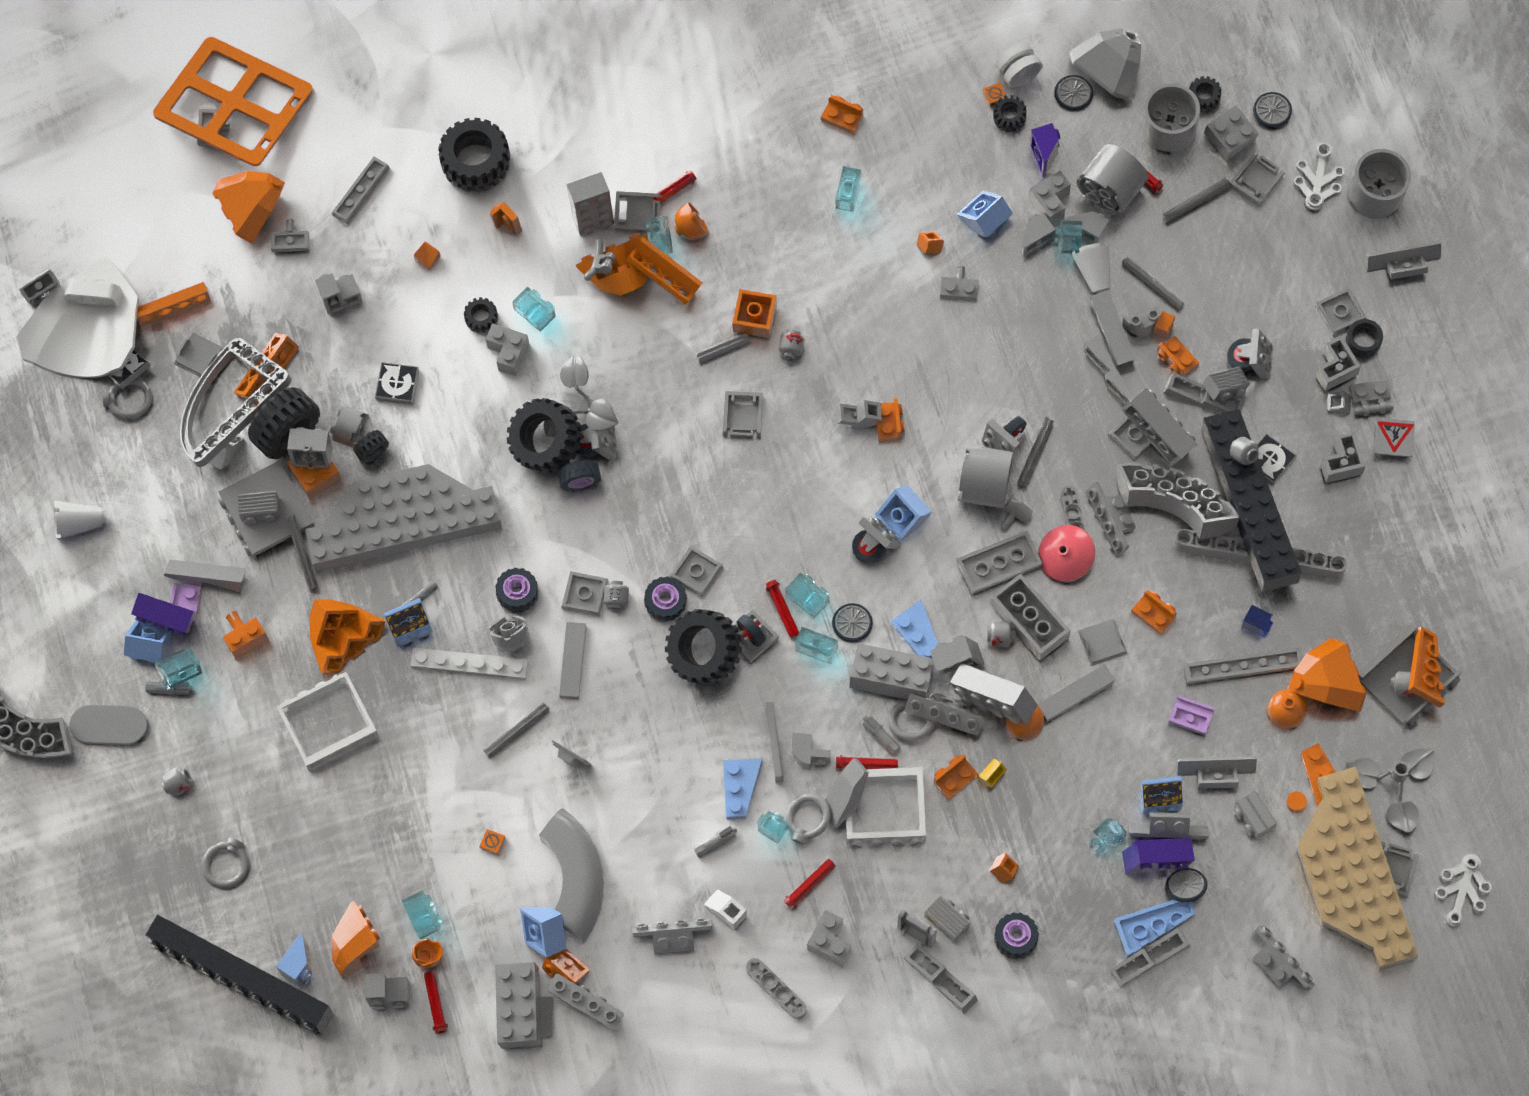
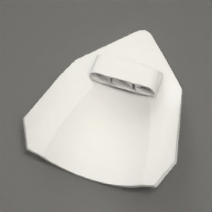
M101 258L53 289L40 303L16 336L23 361L57 374L78 378L103 377L123 369L135 348L139 298L110 259Z

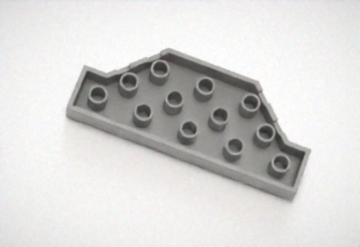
M426 464L354 481L325 524L307 528L305 531L312 564L317 572L502 529L492 486L473 490L435 467Z

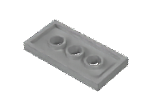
M1027 530L959 557L956 560L971 594L980 592L1012 579L1020 573H1027L1043 565ZM1019 551L1023 556L1020 559H1014L1012 553ZM997 558H1001L1005 561V564L999 567L994 564V561ZM983 565L987 568V572L983 574L978 573L976 568Z

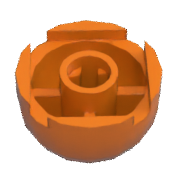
M690 202L683 205L676 212V226L674 229L679 236L683 235L689 240H698L709 233L705 221L699 217L698 214L700 213Z
M1285 689L1274 694L1269 701L1267 711L1274 725L1282 729L1298 727L1304 721L1307 706L1302 695Z
M1037 706L1027 725L1020 722L1016 724L1007 717L1005 724L1007 731L1012 737L1023 739L1022 741H1029L1041 734L1045 718L1042 710Z

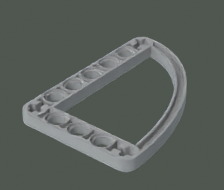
M233 339L201 375L185 405L180 424V441L188 458L197 467L207 465L251 423L252 419L255 418V414L260 411L261 407L271 397L276 396L280 391H284L291 384L292 379L288 372L243 339ZM248 353H252L250 357L245 358ZM233 357H236L267 381L194 450L192 444V425L199 404L219 372ZM263 360V363L261 365L256 366V364L259 361ZM275 368L272 373L267 374L270 369ZM272 389L270 394L264 395L266 391ZM259 402L255 408H251L254 403ZM245 415L243 420L237 421L239 417ZM232 428L228 434H224L227 429ZM218 441L216 446L210 447L212 443Z

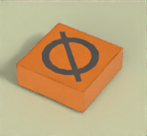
M1000 82L983 88V93L989 106L995 105L999 98L1004 99V96H1006Z
M487 829L479 847L498 855L506 837Z

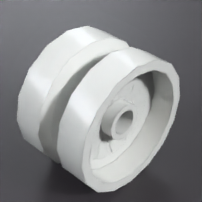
M1022 42L1003 52L995 62V67L1000 74L1004 75V80L1008 86L1016 88L1035 78L1043 68V64L1034 55V50L1030 44Z

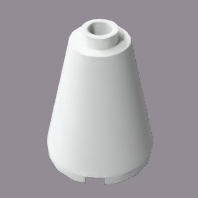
M1104 242L1105 246L1095 243L1079 248V253L1072 252V256L1093 294H1099L1111 289L1109 245L1107 242Z
M54 501L56 539L102 527V523H106L105 511H101L99 507Z

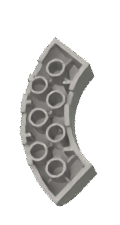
M1141 463L1117 464L1118 488L1126 507L1145 506L1169 512L1191 526L1199 539L1225 535L1232 531L1239 521V516L1229 501L1225 502L1220 497V492L1207 487L1208 484L1197 477L1193 479L1184 475L1185 472L1174 468L1167 470L1156 464H1153V467L1141 466Z
M0 692V747L10 752L33 758H59L72 755L67 724L62 717L55 719H33L26 717V715L10 707L4 701Z
M562 808L551 818L539 836L540 840L554 853L562 869V891L554 910L562 914L564 918L563 928L585 943L596 924L599 911L601 910L604 889L603 871L598 852L591 837L584 827Z

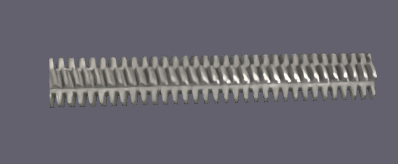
M1224 178L1187 199V201L1163 213L1165 221L1170 223V221L1176 219L1175 216L1177 217V215L1179 216V214L1181 215V213L1183 214V212L1185 213V211L1187 212V210L1189 211V209L1191 210V208L1193 209V207L1201 205L1203 201L1205 202V200L1207 201V199L1209 200V198L1211 199V197L1213 198V196L1221 193L1222 190L1230 188L1229 180Z
M1128 257L1123 259L1122 265L1126 266L1125 268L1129 269L1141 281L1154 289L1168 303L1170 302L1177 310L1183 307L1182 299L1176 298L1174 296L1175 293L1169 292V290L1165 289L1166 286L1164 287V285L1162 286V284L1158 283L1159 280L1153 279V277L1149 276L1150 273L1144 272L1142 270L1143 267L1137 266V264L1133 263L1134 260L1132 261Z
M1044 417L1042 427L1038 431L1039 433L1033 443L1026 460L1027 462H1025L1026 464H1024L1025 466L1017 481V484L1023 488H1026L1028 485L1027 483L1054 423L1048 417Z
M291 515L286 517L291 531L290 534L296 547L308 591L318 588L316 587L317 582L314 580L315 575L311 571L312 566H310V559L306 555L307 550H305V543L301 539L302 534H300V527L296 523L297 518Z
M545 703L540 704V706L536 707L537 709L521 719L522 721L517 722L518 724L502 734L503 736H500L497 741L495 740L493 744L491 743V745L483 749L485 755L490 758L492 754L498 753L497 750H502L501 747L503 745L506 747L508 745L507 742L509 743L511 739L517 738L516 735H521L520 732L527 730L526 727H530V724L536 723L535 720H540L539 717L541 715H546L545 712H549V707Z

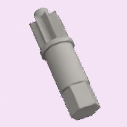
M147 681L145 690L146 693L188 695L189 691H193V686H190L189 682Z
M867 716L863 717L864 723L862 725L892 754H895L901 746L872 716L869 718Z
M728 826L693 847L699 858L736 836L735 833L738 831L735 826L733 828Z

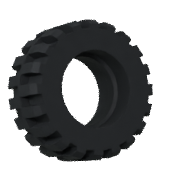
M476 117L474 120L466 118L464 122H455L453 128L450 126L446 130L447 135H442L441 143L438 146L439 160L449 182L453 181L454 186L458 188L462 186L463 190L466 191L470 189L479 191L480 188L486 190L490 188L489 185L493 184L495 186L498 184L499 178L503 179L506 175L505 170L507 171L510 166V151L504 132L496 124L491 125V121L487 119L481 121L480 118ZM471 144H482L492 151L489 158L478 165H466L457 159L460 151Z
M286 388L284 391L278 392L276 396L271 397L261 407L260 411L255 414V418L252 419L251 426L248 428V437L266 457L270 459L285 457L288 455L287 447L290 428L302 427L314 430L315 425L319 422V407L300 388Z
M536 398L532 399L531 402H525L522 405V409L518 408L515 411L516 415L511 417L509 421L511 425L507 427L509 437L506 440L507 444L511 445L508 448L510 454H513V458L521 463L522 466L540 473L558 472L562 468L561 466L570 464L569 460H574L577 456L575 454L576 450H580L581 444H579V440H582V433L579 430L582 429L581 423L577 422V415L569 407L554 400ZM547 419H552L556 428L555 439L547 450L538 453L533 444L534 432L540 423Z
M693 609L692 612L687 611L683 613V617L675 619L676 624L670 626L668 629L670 635H666L665 641H668L667 646H665V652L669 655L666 659L668 663L672 664L671 669L674 673H678L680 678L688 682L700 684L718 683L719 679L724 680L728 677L727 673H733L736 669L734 667L735 663L739 664L741 659L738 657V654L742 652V647L739 646V642L742 639L741 635L736 633L739 631L737 626L732 625L733 621L729 617H725L720 612ZM706 628L713 634L716 647L712 658L706 664L699 665L692 655L691 646L695 635Z

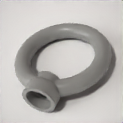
M138 378L128 385H135L143 390L145 400L140 408L134 411H124L118 408L115 394L120 387L115 383L108 392H102L103 407H109L115 415L125 419L137 418L143 415L151 406L152 392L149 386Z
M904 699L891 709L889 726L892 732L903 740H920L932 731L936 722L927 719L926 726L916 733L902 731L897 725L896 717L906 707L908 700Z
M804 794L790 804L786 813V824L789 831L793 834L791 840L806 845L807 839L815 838L826 830L830 822L831 811L824 798L816 794ZM805 802H815L820 805L823 811L820 825L811 831L797 828L794 823L796 809Z
M230 837L228 842L217 843L205 853L202 860V872L205 879L211 885L227 889L238 885L245 878L249 862L245 851L242 849L243 842ZM221 850H229L237 854L241 861L239 873L228 881L216 879L210 871L211 858Z

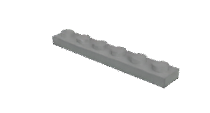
M1300 647L1185 663L1184 669L1187 684L1296 669L1302 661Z

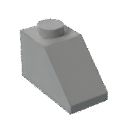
M1094 211L1067 217L1065 228L1094 244L1100 242L1109 227V219L1104 214Z
M1044 212L1039 215H1033L1027 222L1021 251L1023 255L1055 237L1056 229Z

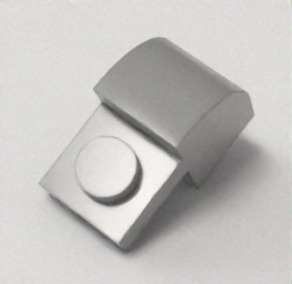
M863 400L858 405L840 403L836 406L838 424L850 425V429L868 428L882 420L880 402Z
M793 733L792 754L798 765L811 770V762H815L816 765L831 763V750L812 749V734Z

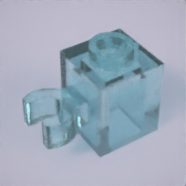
M1105 819L1093 831L1098 838H1093L1089 844L1094 846L1098 842L1099 848L1095 852L1102 853L1106 847H1116L1128 833L1117 819Z

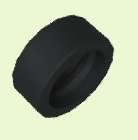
M1369 319L1355 321L1349 327L1346 336L1348 347L1352 353L1360 357L1374 355L1380 349L1383 341L1381 327L1375 321ZM1359 329L1370 330L1375 334L1376 341L1370 347L1359 346L1354 341V333Z

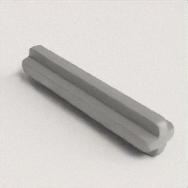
M743 333L697 352L698 361L700 363L748 344L750 338L747 333Z

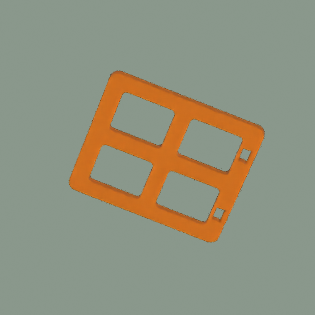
M207 37L156 105L153 115L155 119L251 166H259L313 90L309 82L215 37ZM213 53H217L248 68L232 91L223 89L197 76ZM259 76H265L295 91L280 113L275 114L244 99ZM188 88L222 104L205 127L171 112ZM294 99L299 101L295 108L291 106ZM235 111L269 126L253 150H249L218 134ZM265 141L270 142L266 149L261 147Z

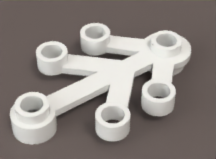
M1320 143L1317 146L1316 155L1319 159L1316 176L1308 167L1306 160L1301 159L1296 165V169L1299 172H1303L1314 186L1313 192L1305 184V179L1302 176L1295 177L1293 185L1303 192L1306 196L1305 204L1307 208L1313 211L1321 209L1325 199L1332 195H1339L1342 190L1341 184L1333 183L1331 188L1320 193L1321 187L1334 179L1343 178L1345 173L1343 167L1337 166L1334 168V171L1323 177L1326 159L1330 157L1332 151L1328 143ZM1304 164L1305 167L1301 168L1299 165ZM1299 180L1302 184H1297L1296 181ZM1337 187L1339 188V190L1334 191L1333 188ZM1315 200V201H1317L1318 203H1317V204H1313L1311 201Z
M1474 854L1465 855L1460 865L1452 869H1444L1440 874L1442 881L1449 882L1453 876L1464 872L1461 880L1445 888L1439 887L1435 891V897L1438 900H1444L1447 895L1458 891L1453 911L1449 912L1446 916V923L1451 928L1459 927L1463 921L1461 910L1466 893L1473 903L1474 911L1481 913L1486 908V903L1480 900L1470 882L1473 875L1477 881L1481 894H1488L1492 886L1482 876L1479 870L1481 860ZM1468 861H1473L1475 865L1470 866L1468 864ZM1443 873H1449L1450 878H1445ZM1482 885L1488 886L1489 889L1484 891ZM1438 891H1443L1445 895L1439 896ZM1476 904H1482L1483 909H1478L1476 907ZM1456 915L1458 921H1453L1451 916Z

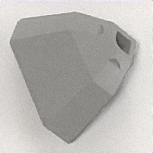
M1124 29L1099 32L1070 51L1072 63L1114 97L1129 100L1141 59V42L1137 33Z

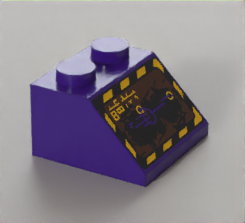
M1053 123L1031 129L1030 147L1042 177L1047 175L1057 156L1058 147H1060V133L1058 129L1054 128Z

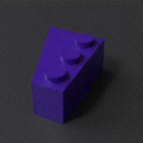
M138 593L131 615L136 616L134 620L146 623L147 620L154 622V627L163 630L165 626L172 628V633L182 636L183 632L189 633L196 612Z
M1191 838L1137 840L1122 851L1126 875L1173 868L1178 870L1187 869L1195 861Z

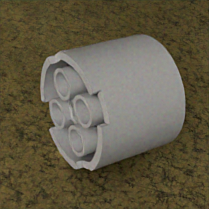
M1174 83L1160 85L1149 93L1144 104L1141 132L1144 140L1150 147L1155 150L1176 153L1186 149L1193 142L1200 115V104L1196 95L1187 87Z
M1106 144L1079 176L1077 186L1083 195L1087 194L1095 202L1093 205L1111 215L1122 214L1147 182L1148 173L1144 166L1129 152L1118 146Z
M1387 149L1369 151L1359 159L1348 186V197L1360 214L1378 219L1385 218L1399 209L1411 182V171L1406 160L1398 153Z
M967 444L965 453L969 455L966 454L963 462L959 491L962 492L958 495V501L1003 509L1013 452Z

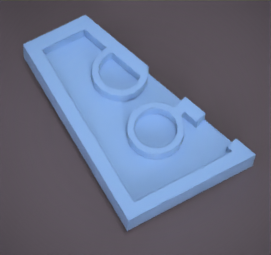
M920 599L893 619L891 625L916 655L932 658L930 650L934 649L938 642L923 602Z
M762 758L723 760L726 819L746 818L762 764Z

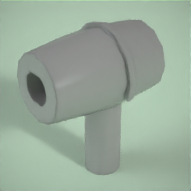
M1011 497L1004 507L1009 513L1000 526L1007 530L1015 517L1026 523L1033 511L1022 501Z

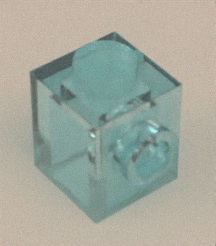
M768 810L766 815L762 814L757 821L758 832L778 844L788 830V823L783 820L784 817L779 813H772Z

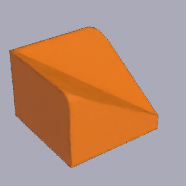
M935 231L919 233L917 246L925 254L940 253L942 251L944 240Z
M426 241L414 253L415 261L428 270L441 257L440 252Z
M1162 311L1154 326L1153 333L1164 339L1167 338L1174 324L1175 316Z
M1004 853L995 859L990 872L1001 883H1006L1013 879L1019 865L1007 853Z

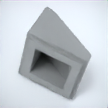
M1346 391L1328 394L1327 412L1350 413L1351 396Z

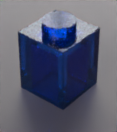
M1251 605L1241 627L1263 637L1265 631L1269 633L1274 622L1271 619L1273 615Z

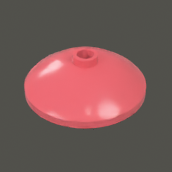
M1062 525L1052 529L1044 536L1039 546L1038 555L1043 563L1041 567L1049 577L1061 582H1071L1083 577L1090 570L1095 560V545L1092 538L1082 528L1074 525ZM1066 547L1067 551L1065 553H1061V549Z

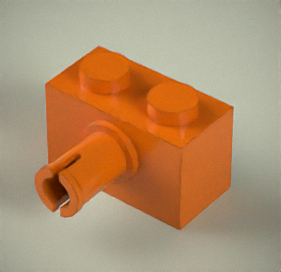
M237 611L231 612L235 619L231 617L230 613L226 616L234 630L224 635L223 639L235 659L269 640L256 617L244 624Z

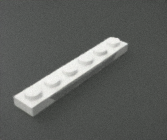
M413 647L410 666L415 669L526 680L528 659Z

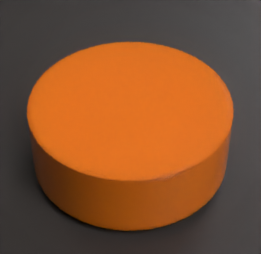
M1298 791L1290 793L1286 800L1287 807L1293 812L1302 811L1307 803L1305 795Z

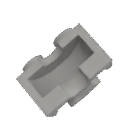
M1159 305L1147 308L1146 314L1143 316L1138 315L1136 312L1123 316L1122 326L1125 331L1136 334L1138 337L1147 336L1152 333L1159 318Z
M341 406L337 414L338 419L336 423L333 422L331 425L330 433L333 434V441L354 448L359 438L360 430L364 427L369 415L347 406Z

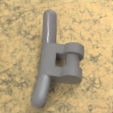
M601 238L596 241V251L592 266L584 275L586 281H589L596 273H611L612 264L616 260L614 253L608 252L603 254L604 241Z

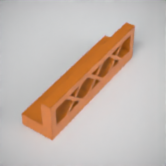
M644 237L626 259L685 305L703 283ZM633 256H637L639 259H641L642 262L638 261ZM680 291H683L688 297H685Z
M201 282L138 306L137 319L140 326L143 327L211 301L205 283Z
M275 333L262 351V354L284 369L299 346L287 335ZM263 360L259 361L256 364V366L261 365L263 363ZM250 368L233 393L236 396L248 399L267 380ZM275 368L270 369L267 374L272 373ZM259 402L254 403L253 406H257Z

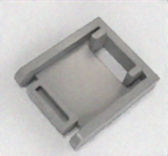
M1254 152L1229 184L1230 188L1259 207L1283 178L1285 171L1281 170L1276 175L1280 167L1262 155L1257 162L1254 161L1258 156V153ZM1244 184L1255 191V195L1244 189L1241 185Z
M616 191L614 228L659 231V227H652V223L659 224L661 201L653 200L654 197L661 198V194ZM620 201H627L626 220L619 219Z
M725 391L723 436H727V430H730V436L753 437V432L757 431V437H761L763 393ZM735 399H753V405L734 403Z
M1381 841L1382 847H1383V849H1384V848H1385V842H1382V841ZM1389 843L1388 849L1384 851L1394 883L1400 884V888L1396 889L1398 896L1407 898L1420 852H1416L1414 859H1411V849Z
M901 910L897 922V928L902 930L901 934L907 933L920 941L922 947L926 945L932 948L936 942L937 929L930 927L929 924L911 913H907L906 910Z

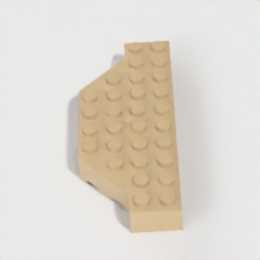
M1356 766L1318 777L1316 783L1322 800L1297 846V851L1321 925L1371 950L1378 970L1417 959L1418 953Z

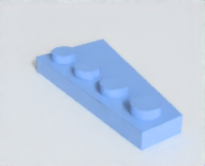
M1171 900L1115 918L1114 923L1126 956L1129 957L1195 916L1196 911L1192 902Z

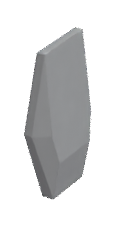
M853 758L837 777L825 799L831 811L830 824L836 829L860 804L869 772L856 758Z

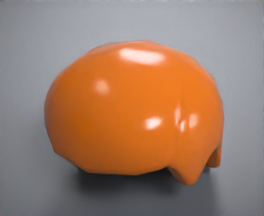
M429 938L417 942L412 948L411 957L416 965L421 968L435 967L443 956L441 943L439 941H431Z

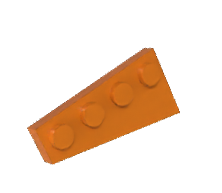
M1421 626L1416 631L1408 690L1432 704L1442 707L1445 702L1444 698L1441 697L1443 684L1439 680L1441 666L1437 662L1439 657L1437 635Z
M1319 743L1301 752L1317 808L1322 800L1316 783L1317 778L1336 772Z

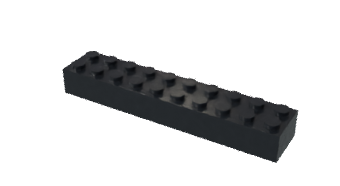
M1240 409L1204 417L1201 430L1227 500L1239 516L1237 527L1261 591L1265 592L1299 583L1301 570L1259 459L1257 458L1255 462L1249 465H1243L1230 455L1233 441L1239 437H1246L1251 440Z
M158 914L145 934L149 940L148 943L152 945L154 950L160 953L165 951L171 959L177 962L182 960L188 968L194 971L199 969L203 972L202 975L208 979L213 980L216 978L220 981L219 984L227 989L233 987L237 990L236 993L244 998L250 996L254 999L253 1002L261 1007L267 1005L271 1008V1012L278 1016L284 1014L288 1017V1021L297 1026L299 1023L306 1027L305 1030L314 1035L316 1033L322 1035L334 1015L330 1006Z

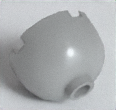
M512 615V619L507 620L505 617L500 618L490 625L489 633L492 642L500 650L517 651L528 639L529 632L526 620L517 615Z

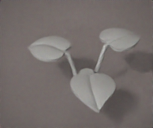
M576 354L571 356L561 369L560 379L564 386L568 388L575 386V390L584 397L579 403V410L572 412L575 414H587L585 422L593 430H606L617 425L619 421L608 401L604 399L591 400L588 395L579 389L578 386L587 384L589 372L580 356ZM552 419L544 421V432L548 437H555L556 428Z
M1417 749L1409 751L1401 757L1400 762L1395 763L1393 769H1388L1387 772L1378 776L1380 773L1379 765L1372 759L1362 758L1346 763V769L1356 766L1363 789L1374 788L1377 779L1381 780L1390 774L1391 778L1399 783L1398 804L1394 803L1388 807L1386 818L1393 827L1403 832L1410 833L1415 829L1419 819V812L1413 802L1407 801L1402 803L1403 784L1408 773L1412 778L1418 780L1426 779L1431 775L1434 765V750Z

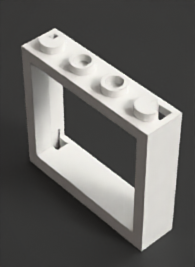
M347 672L338 676L335 674L331 680L319 682L314 686L315 688L309 691H301L297 694V697L291 700L286 699L284 703L277 706L308 771L379 736ZM346 685L367 727L308 757L287 714Z
M923 767L867 769L869 774L866 783L917 781L919 830L853 833L851 813L846 818L847 844L862 846L863 843H871V845L878 846L884 842L899 845L902 842L910 841L911 844H916V842L926 841Z

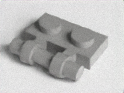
M1388 380L1352 384L1349 386L1352 404H1360L1361 406L1354 408L1355 415L1368 416L1370 413L1379 412L1383 414L1386 411L1393 410V403L1385 404L1384 402L1391 398ZM1377 402L1378 405L1368 406L1367 403Z

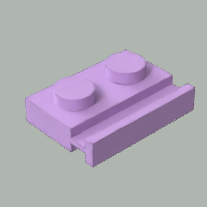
M173 584L170 603L195 611L192 624H196L202 587L189 584Z
M1178 695L1168 723L1206 735L1215 708Z

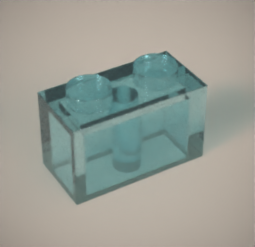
M843 166L835 198V209L854 212L861 183L860 169Z
M668 216L645 219L648 241L665 254L673 253Z
M1060 220L1059 227H1055L1054 246H1058V253H1072L1073 251L1079 253L1082 241V221Z
M528 286L512 301L513 309L540 332L556 317L554 305L549 301L545 302L538 291L535 289L531 290Z
M800 572L785 588V595L815 619L830 603L829 593L823 587L819 588L816 586L814 580L809 575L804 576Z
M805 627L801 628L795 642V651L828 664L832 663L838 649V640Z
M190 647L155 662L158 677L167 690L202 674L199 659Z
M422 890L401 900L419 939H423L441 930L439 923L442 920L438 912H433L431 906L434 903L429 894L425 896Z

